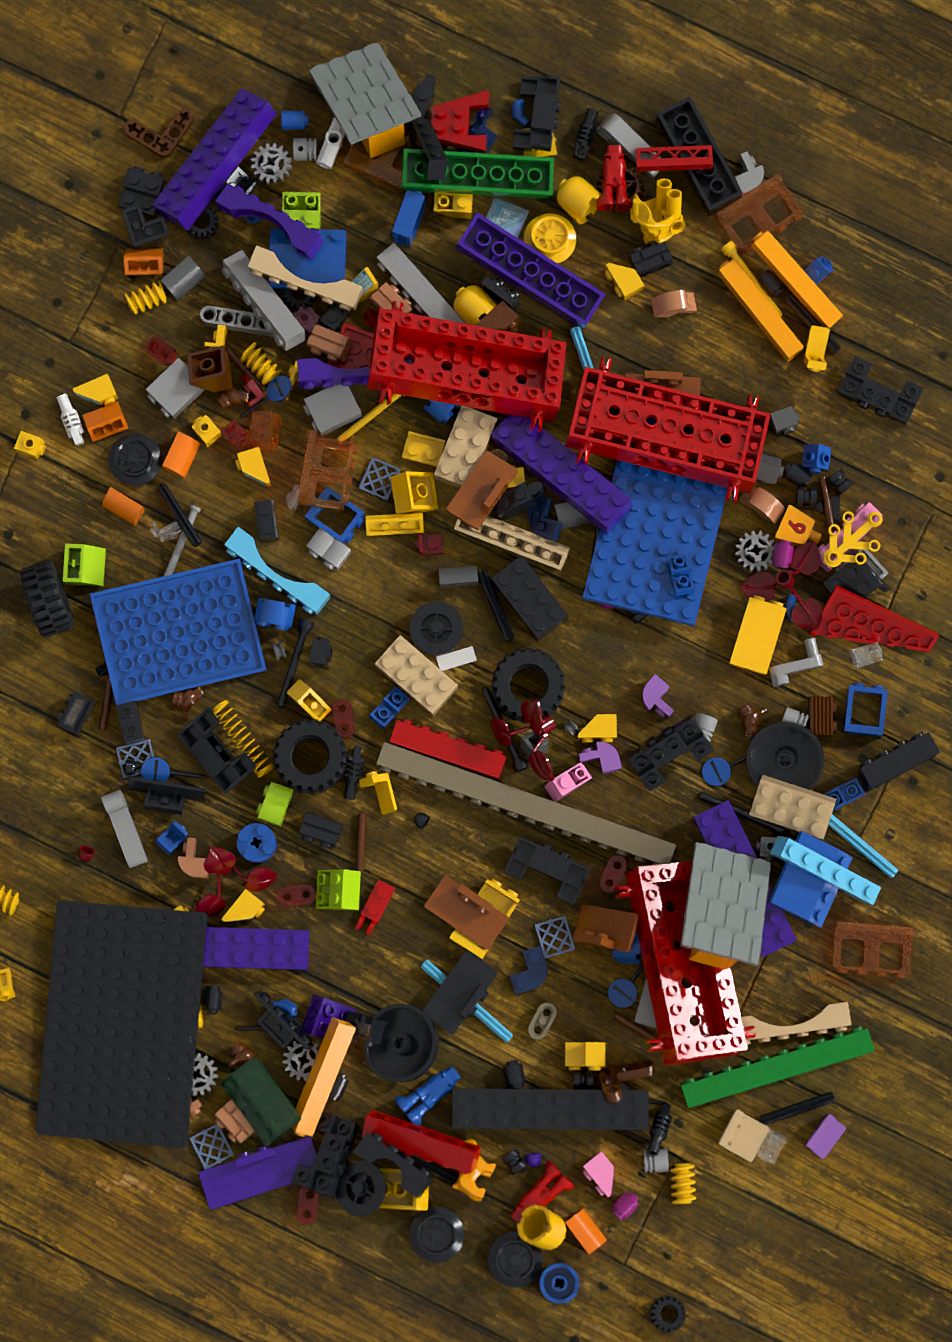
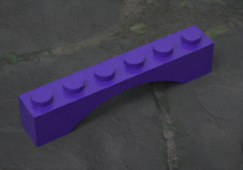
M228 183L215 201L221 211L234 218L257 217L274 223L288 235L295 252L310 261L323 245L321 234L316 229L311 228L310 230L300 220L296 219L294 221L284 211L278 212L271 204L267 202L265 204L262 203L258 197L253 194H246L237 185L232 186Z
M317 358L298 359L299 388L313 389L316 386L330 388L334 385L351 386L354 383L367 385L369 367L342 369L325 364ZM404 359L406 363L412 364V359Z

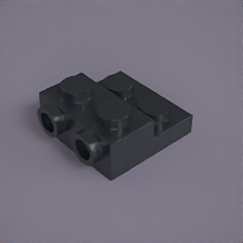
M140 167L128 168L122 185L123 190L118 207L126 209L140 205L142 214L154 217L156 210L152 204L164 189V178L157 172H151V175L144 173V169Z
M485 277L481 282V288L498 304L504 301L515 311L520 304V295L513 289L508 290L504 286V282L499 278Z

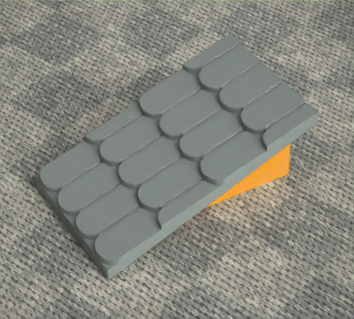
M378 43L367 45L363 49L352 51L343 57L334 58L328 63L317 65L309 70V74L350 144L362 140L370 159L405 145L404 123L421 117V113Z
M696 842L694 844L681 946L691 948L689 960L725 970L737 961L755 966L759 965L770 862Z

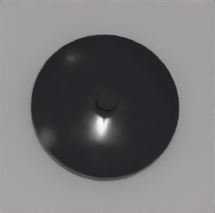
M791 721L775 722L762 728L752 739L747 751V768L750 777L757 786H759L762 776L765 775L811 790L822 774L824 751L819 739L807 727Z
M407 1004L390 1005L377 1012L373 1018L388 1022V1024L384 1028L380 1045L374 1043L373 1047L363 1044L364 1057L371 1070L379 1077L397 1083L410 1082L421 1077L432 1066L438 1052V1033L433 1021L421 1009ZM367 1025L364 1032L365 1035L369 1036L371 1026Z

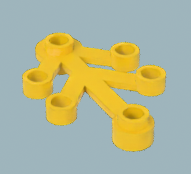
M845 512L842 515V521L844 522L843 544L837 548V535L840 533V527L836 524L831 525L828 528V534L830 535L829 549L823 555L824 563L829 567H837L841 562L856 563L857 565L864 564L866 562L865 554L845 555L843 553L848 549L878 551L880 549L879 541L858 542L857 540L870 528L878 527L882 523V515L879 512H871L866 517V522L851 535L854 514L852 512ZM846 514L851 516L850 521L845 519ZM872 516H877L878 522H873ZM832 527H835L837 529L836 534H833L831 532ZM871 543H876L877 549H872ZM831 554L836 555L835 561L830 559ZM857 556H862L863 562H858Z

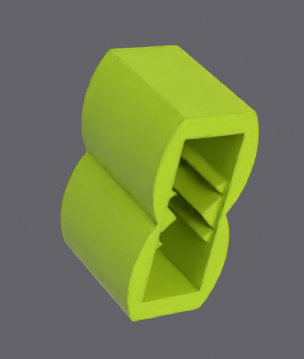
M271 782L270 786L266 785L263 792L265 800L263 804L259 803L256 814L259 815L258 819L281 827L294 792L293 789Z

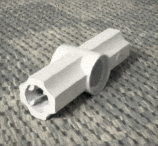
M335 116L329 131L325 135V141L316 161V164L326 169H332L345 136ZM332 137L339 139L336 143H331L329 140Z

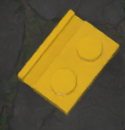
M409 431L402 459L437 468L446 441Z

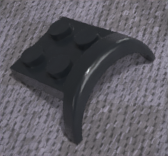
M851 549L852 555L860 553L858 549ZM857 556V561L863 562V557ZM848 562L823 583L830 593H832L835 585L863 598L869 596L877 588L884 592L891 590V587L876 574L867 562L862 565Z

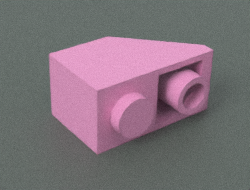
M580 762L557 776L555 780L550 781L545 786V789L553 801L557 802L582 786L592 777L583 763Z
M599 1152L583 1166L585 1169L583 1173L589 1181L593 1179L597 1183L595 1188L601 1196L606 1195L609 1197L612 1191L614 1166L602 1152Z

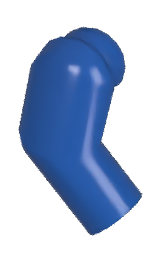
M518 99L512 104V117L525 128L530 123V120L523 114L525 102L522 99Z
M788 594L784 608H787L785 614L792 621L791 614L795 607L796 597Z
M287 999L272 1002L275 1006L278 1005L287 1012L288 1017H295L298 1013L296 1004Z

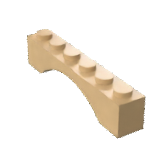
M259 246L255 247L248 268L252 270L251 274L262 277V275L269 277V281L276 284L280 282L286 283V287L297 291L299 288L304 290V294L314 298L317 295L322 297L323 302L328 304L335 302L340 304L339 307L346 311H350V309L356 310L364 290L362 286L345 279L326 284L303 280L285 269L274 252Z
M848 1002L826 1005L812 1019L793 1026L770 1025L759 1021L753 1016L741 1017L743 1027L751 1025L755 1027L747 1032L756 1033V1037L747 1038L746 1044H751L750 1040L758 1039L759 1043L770 1041V1037L775 1036L778 1037V1040L788 1039L789 1034L796 1033L797 1037L808 1036L809 1031L823 1034L828 1033L830 1028H835L836 1031L847 1030V1026L851 1025Z

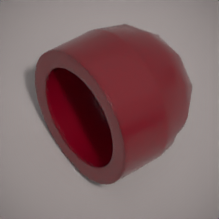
M82 845L78 851V858L82 862H88L93 858L95 851L89 846Z

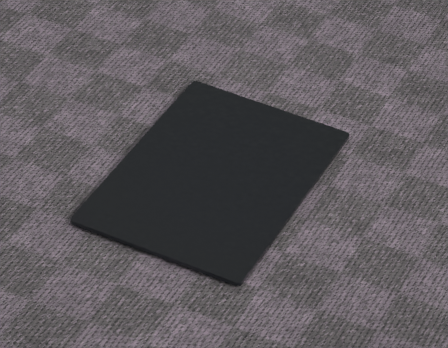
M72 901L57 902L36 1121L37 1134L174 1148L187 1147L208 921L207 913Z

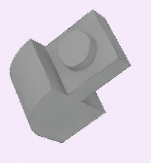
M748 152L740 154L739 158L745 173L735 177L743 193L742 198L755 193L760 188L764 177L763 166L755 168V159L753 156H749Z

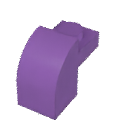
M656 674L650 679L643 690V705L648 712L655 707V712L662 718L666 716L669 719L674 710L662 701L661 697L668 691L670 686Z
M596 742L597 750L594 751L593 748L582 750V753L579 754V760L582 763L599 760L602 774L622 769L618 752L608 743Z

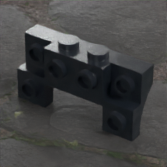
M550 75L543 77L522 76L519 96L534 98L530 130L515 129L513 149L530 152L532 149L551 151L553 130L557 131L558 119H555V114L559 113L561 103L557 101L560 77Z
M854 356L837 394L856 402L857 406L867 410L869 408L880 417L884 418L886 416L906 425L924 388L906 380L901 392H896L866 378L872 364Z
M208 707L186 725L177 736L223 793L226 794L241 780L246 778L257 766L245 752L235 759L212 731L220 721Z
M691 714L674 726L663 729L657 737L649 738L644 745L628 754V760L638 772L639 778L648 790L652 791L666 782V778L659 768L689 749L699 761L713 752L714 748Z
M519 837L504 873L521 881L527 867L561 882L562 886L557 894V898L574 905L590 868L570 860L571 856L566 853L560 852L557 854L553 852V848L546 844L540 846L523 837Z
M322 1111L315 1131L325 1135L313 1167L308 1168L298 1165L291 1183L332 1199L339 1179L345 1171L347 1158L352 1153V1145L360 1126L356 1122Z

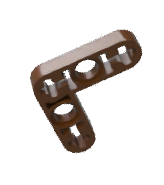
M179 110L162 136L137 120L127 121L124 130L126 135L159 157L168 158L193 124L194 118L190 110ZM186 115H188V119H189V120H188V121H187V120H184V121H183L182 127H184V129H182V128L179 126L180 123L182 122L181 116H186ZM136 125L137 131L141 133L140 138H138L139 134L137 132L132 131L130 133V126L134 127ZM178 129L180 134L178 137L172 138L169 135L170 131ZM150 134L154 136V140L151 143H145L143 141L144 136ZM157 141L163 147L167 145L168 151L164 150L161 152V148L156 145Z
M647 1059L602 1068L599 1071V1078L605 1101L612 1103L622 1099L619 1082L653 1075L655 1073L654 1061Z

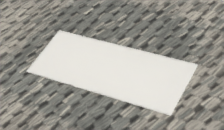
M473 646L436 657L441 671L477 661Z

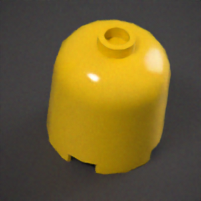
M574 176L560 182L556 198L558 204L578 224H583L587 221L585 217L590 212L594 214L597 211V200L603 194L582 177Z
M471 285L466 288L462 287L456 292L457 297L454 300L453 307L466 324L476 325L498 303L481 287Z
M532 1205L522 1212L521 1215L523 1217L520 1224H517L518 1234L522 1240L543 1250L555 1249L563 1242L566 1235V1225L560 1216L544 1206Z

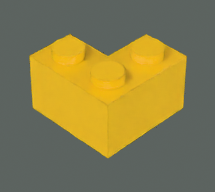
M565 1042V1066H569V1070H581V1067H588V1071H600L601 1067H605V1043Z

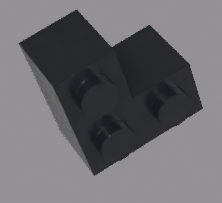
M140 205L121 210L132 247L169 236L164 217L145 222Z

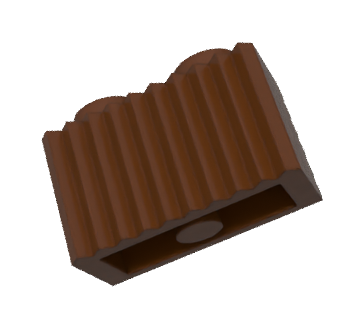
M810 696L808 698V729L816 737H832L833 732H836L837 725L836 721H833V713H836L837 705L836 702H833V697Z

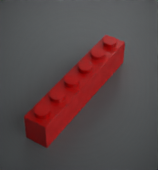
M406 719L396 721L389 741L391 745L496 780L500 779L506 761V756H503L504 752L493 749L492 752L485 750L486 747L475 743L474 746L467 744V740L456 737V740L449 738V734L438 731V733L431 732V728L420 725V727L413 726V722Z
M372 1110L366 1115L362 1137L367 1132L372 1134L376 1132L384 1138L382 1140L387 1145L393 1144L406 1155H415L427 1162L433 1161L441 1167L456 1169L461 1174H471L477 1167L481 1146L376 1110Z

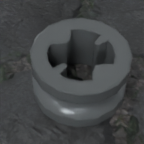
M281 641L277 645L275 643L272 644L277 660H280V657H287Z
M570 719L567 720V724L562 725L573 738L576 732L581 731Z

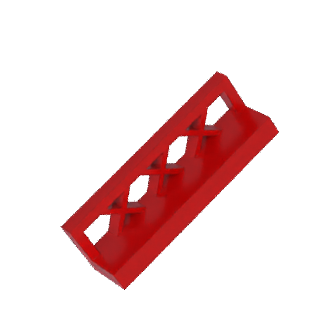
M712 145L636 148L637 172L713 169ZM684 151L691 155L689 158H678L677 156ZM700 151H708L709 157H696V155ZM662 152H668L672 158L659 159L658 156ZM640 153H649L653 158L640 159Z

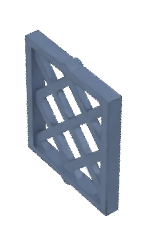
M372 457L359 489L388 501L392 492L390 476L400 474L401 469ZM375 462L383 464V467L377 469ZM373 464L375 470L369 472ZM387 468H393L395 472L389 474ZM385 469L387 475L380 477L378 471ZM376 472L378 478L371 480L370 474ZM366 477H368L369 482L364 484ZM388 477L390 484L384 486L382 479ZM380 481L382 487L375 489L373 483ZM371 484L373 490L369 491L364 486ZM390 487L389 492L387 494L385 488ZM383 489L385 496H381L376 492Z
M150 739L116 748L123 778L142 774V766L134 775L125 774L123 765L129 756L142 764L145 761L138 759L141 753L147 755L146 760L155 756ZM144 744L141 749L136 745ZM146 745H149L150 753L144 751ZM131 747L128 752L123 750L124 748ZM133 748L139 750L136 757L130 754ZM121 751H122L123 753L127 754V755L125 756L124 760H121V757H120V752H121Z
M566 916L553 920L549 919L546 922L535 925L545 958L575 950ZM562 920L559 927L554 925L553 922ZM564 922H565L567 931H565L564 929H562V926H563ZM549 924L546 931L540 928V926ZM551 926L558 929L555 935L549 933ZM539 930L545 933L542 939ZM559 931L566 933L563 940L557 937ZM546 935L553 937L550 944L544 941ZM568 935H569V939H570L571 944H569V943H567V942L565 941V940L567 939ZM555 939L562 942L559 948L552 945ZM543 943L549 946L546 952ZM563 944L570 947L568 950H561ZM550 948L557 950L554 954H548Z
M218 1124L189 1138L205 1170L234 1155ZM216 1129L214 1136L207 1134L209 1130ZM218 1130H219V1132H220L222 1138L217 1137ZM204 1135L202 1142L195 1140L197 1136ZM206 1136L213 1138L211 1145L204 1143ZM215 1139L222 1141L220 1148L213 1146ZM195 1143L201 1144L199 1150H198L197 1146L195 1145ZM224 1143L227 1145L229 1151L223 1149ZM203 1145L210 1147L208 1154L201 1152ZM213 1148L219 1150L217 1157L211 1155ZM222 1151L228 1153V1156L223 1159L220 1158ZM201 1155L207 1156L206 1162H204ZM209 1158L216 1159L215 1163L208 1165Z

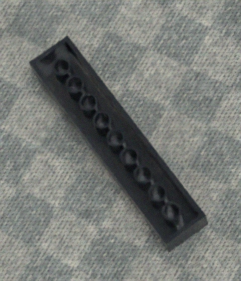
M453 1089L452 1128L649 1130V1090H621L622 1099L610 1103L605 1101L602 1090Z

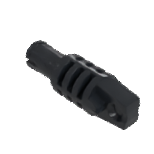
M587 108L584 122L579 126L573 157L579 160L585 159L591 148L596 131L594 124L598 111L594 110L592 112V108Z
M354 746L352 756L348 755L344 774V781H346L344 799L355 800L357 784H359V780L362 777L365 758L361 757L362 747Z
M664 1103L661 1112L656 1111L649 1133L651 1139L647 1153L650 1155H658L662 1141L667 1137L673 1117L669 1115L670 1104Z

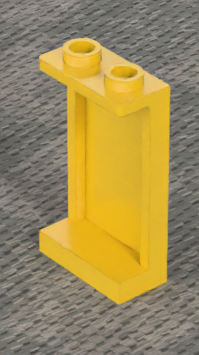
M754 595L753 598L750 597L729 664L766 675L787 608H784L780 602L772 601L771 604L764 602L765 598Z
M493 878L491 881L487 879L478 895L491 903L494 908L510 917L520 901L517 898L518 894L510 889L505 891L501 888L502 884ZM457 929L450 936L452 941L471 951L480 959H483L488 952L487 949Z

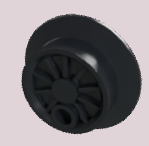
M128 434L121 437L114 443L109 453V467L112 474L121 483L129 486H140L150 482L156 477L162 464V456L158 445L151 438L143 434Z
M430 602L418 608L413 614L410 621V635L414 644L421 651L431 655H442L450 652L459 644L463 635V622L459 613L449 604Z
M354 1161L346 1165L345 1171L341 1175L335 1190L337 1201L347 1213L354 1216H366L375 1212L382 1204L386 1194V1181L383 1173L376 1165L367 1161Z
M430 1207L428 1210L420 1212L414 1218L409 1232L410 1243L414 1251L424 1260L430 1262L447 1261L454 1257L462 1247L464 1241L462 1222L449 1209Z
M509 1232L501 1235L490 1247L488 1253L490 1272L498 1282L505 1286L515 1288L526 1286L535 1280L542 1268L543 1257L541 1249L522 1240L518 1232Z

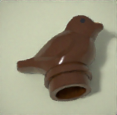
M233 387L220 392V395L216 397L223 408L227 409L232 405H239L241 402L247 403L249 394L244 390H238Z
M199 686L194 690L174 692L172 706L177 709L181 708L184 720H188L189 710L203 697V692Z
M748 703L738 711L739 717L743 719L742 726L745 729V736H754L756 734L761 716L768 711V708L755 710V707Z
M242 1041L235 1043L229 1048L230 1055L234 1057L233 1061L228 1065L230 1068L234 1065L256 1068L261 1064V1057L256 1056L254 1051L247 1049V1046Z

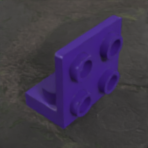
M313 994L301 1032L324 1039L332 1017L344 1021L347 1011L355 1012L356 1010Z

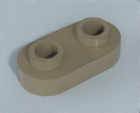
M543 1003L537 1009L528 1027V1033L533 1039L540 1040L546 1036L557 1014L553 1004ZM545 1009L550 1010L551 1014L549 1016L543 1015ZM536 1026L541 1027V1033L536 1034L534 1028Z

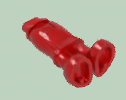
M620 145L607 146V153H605L603 162V195L596 203V209L600 211L613 209V190H616V210L629 211L632 208V202L626 196V163L624 153H622V146Z
M550 1160L545 1164V1173L542 1178L536 1181L535 1185L514 1207L516 1210L510 1216L518 1224H520L523 1217L521 1214L526 1208L532 1205L545 1207L561 1191H570L575 1187L564 1174L558 1178L550 1189L546 1187L561 1173Z

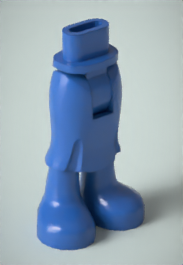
M451 1066L446 1071L442 1070L433 1075L425 1084L415 1089V1092L407 1097L398 1096L393 1100L404 1113L418 1100H421L422 1103L406 1114L411 1123L421 1125L423 1114L429 1108L432 1109L435 1103L449 1094L461 1077Z

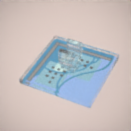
M494 197L486 218L518 238L529 210Z

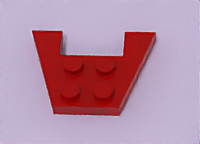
M489 90L432 106L431 124L441 144L486 154L487 137L486 135H469L470 109H489Z

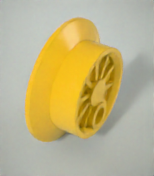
M543 214L534 218L526 227L524 243L558 264L565 261L573 253L576 246V233L574 227L566 218L557 214Z

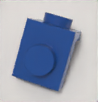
M819 257L804 272L818 285L834 269L831 267L832 263L827 258Z
M174 821L156 839L155 843L170 855L185 841L188 833L184 826Z

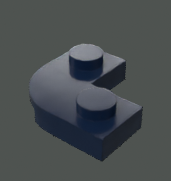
M541 496L536 499L538 504L529 508L527 519L534 534L557 541L563 523L548 518L553 500Z
M541 946L522 951L528 970L510 976L515 995L535 989L545 981L548 968Z

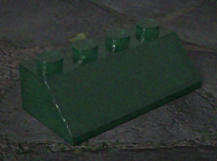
M256 1056L231 1073L221 1083L266 1147L281 1139L302 1119Z

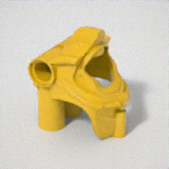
M659 179L657 181L656 197L651 200L642 202L637 194L634 195L630 219L634 223L641 225V230L644 234L643 240L646 244L653 241L657 243L667 241L674 234L680 233L685 227V222L681 215L682 193L677 189H672V182L669 179Z

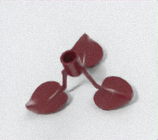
M815 541L805 543L793 551L792 561L789 566L796 571L781 570L777 573L775 580L770 573L760 571L753 574L740 585L746 596L749 598H753L754 595L765 598L764 602H769L773 599V589H776L778 584L782 588L790 589L800 605L795 606L792 610L791 617L794 624L802 629L813 631L817 630L821 625L823 619L821 604L814 598H808L803 602L792 587L795 582L792 575L799 572L804 575H811L819 569L821 556Z
M539 699L526 701L520 706L522 717L530 726L509 732L508 725L504 720L492 718L489 721L495 739L500 745L505 747L511 744L510 736L530 729L533 730L535 735L542 736L532 749L533 753L528 755L529 763L534 773L540 778L548 781L555 780L548 758L543 752L537 751L543 740L548 737L547 733L555 729V722L552 717L546 715L542 718Z
M210 846L203 866L206 872L216 873L217 894L216 896L213 894L203 896L196 904L194 912H204L209 917L223 911L226 902L225 899L220 898V874L226 875L233 869L246 882L244 885L245 889L256 892L269 887L277 878V872L266 867H258L250 871L247 877H244L235 867L236 858L231 852Z

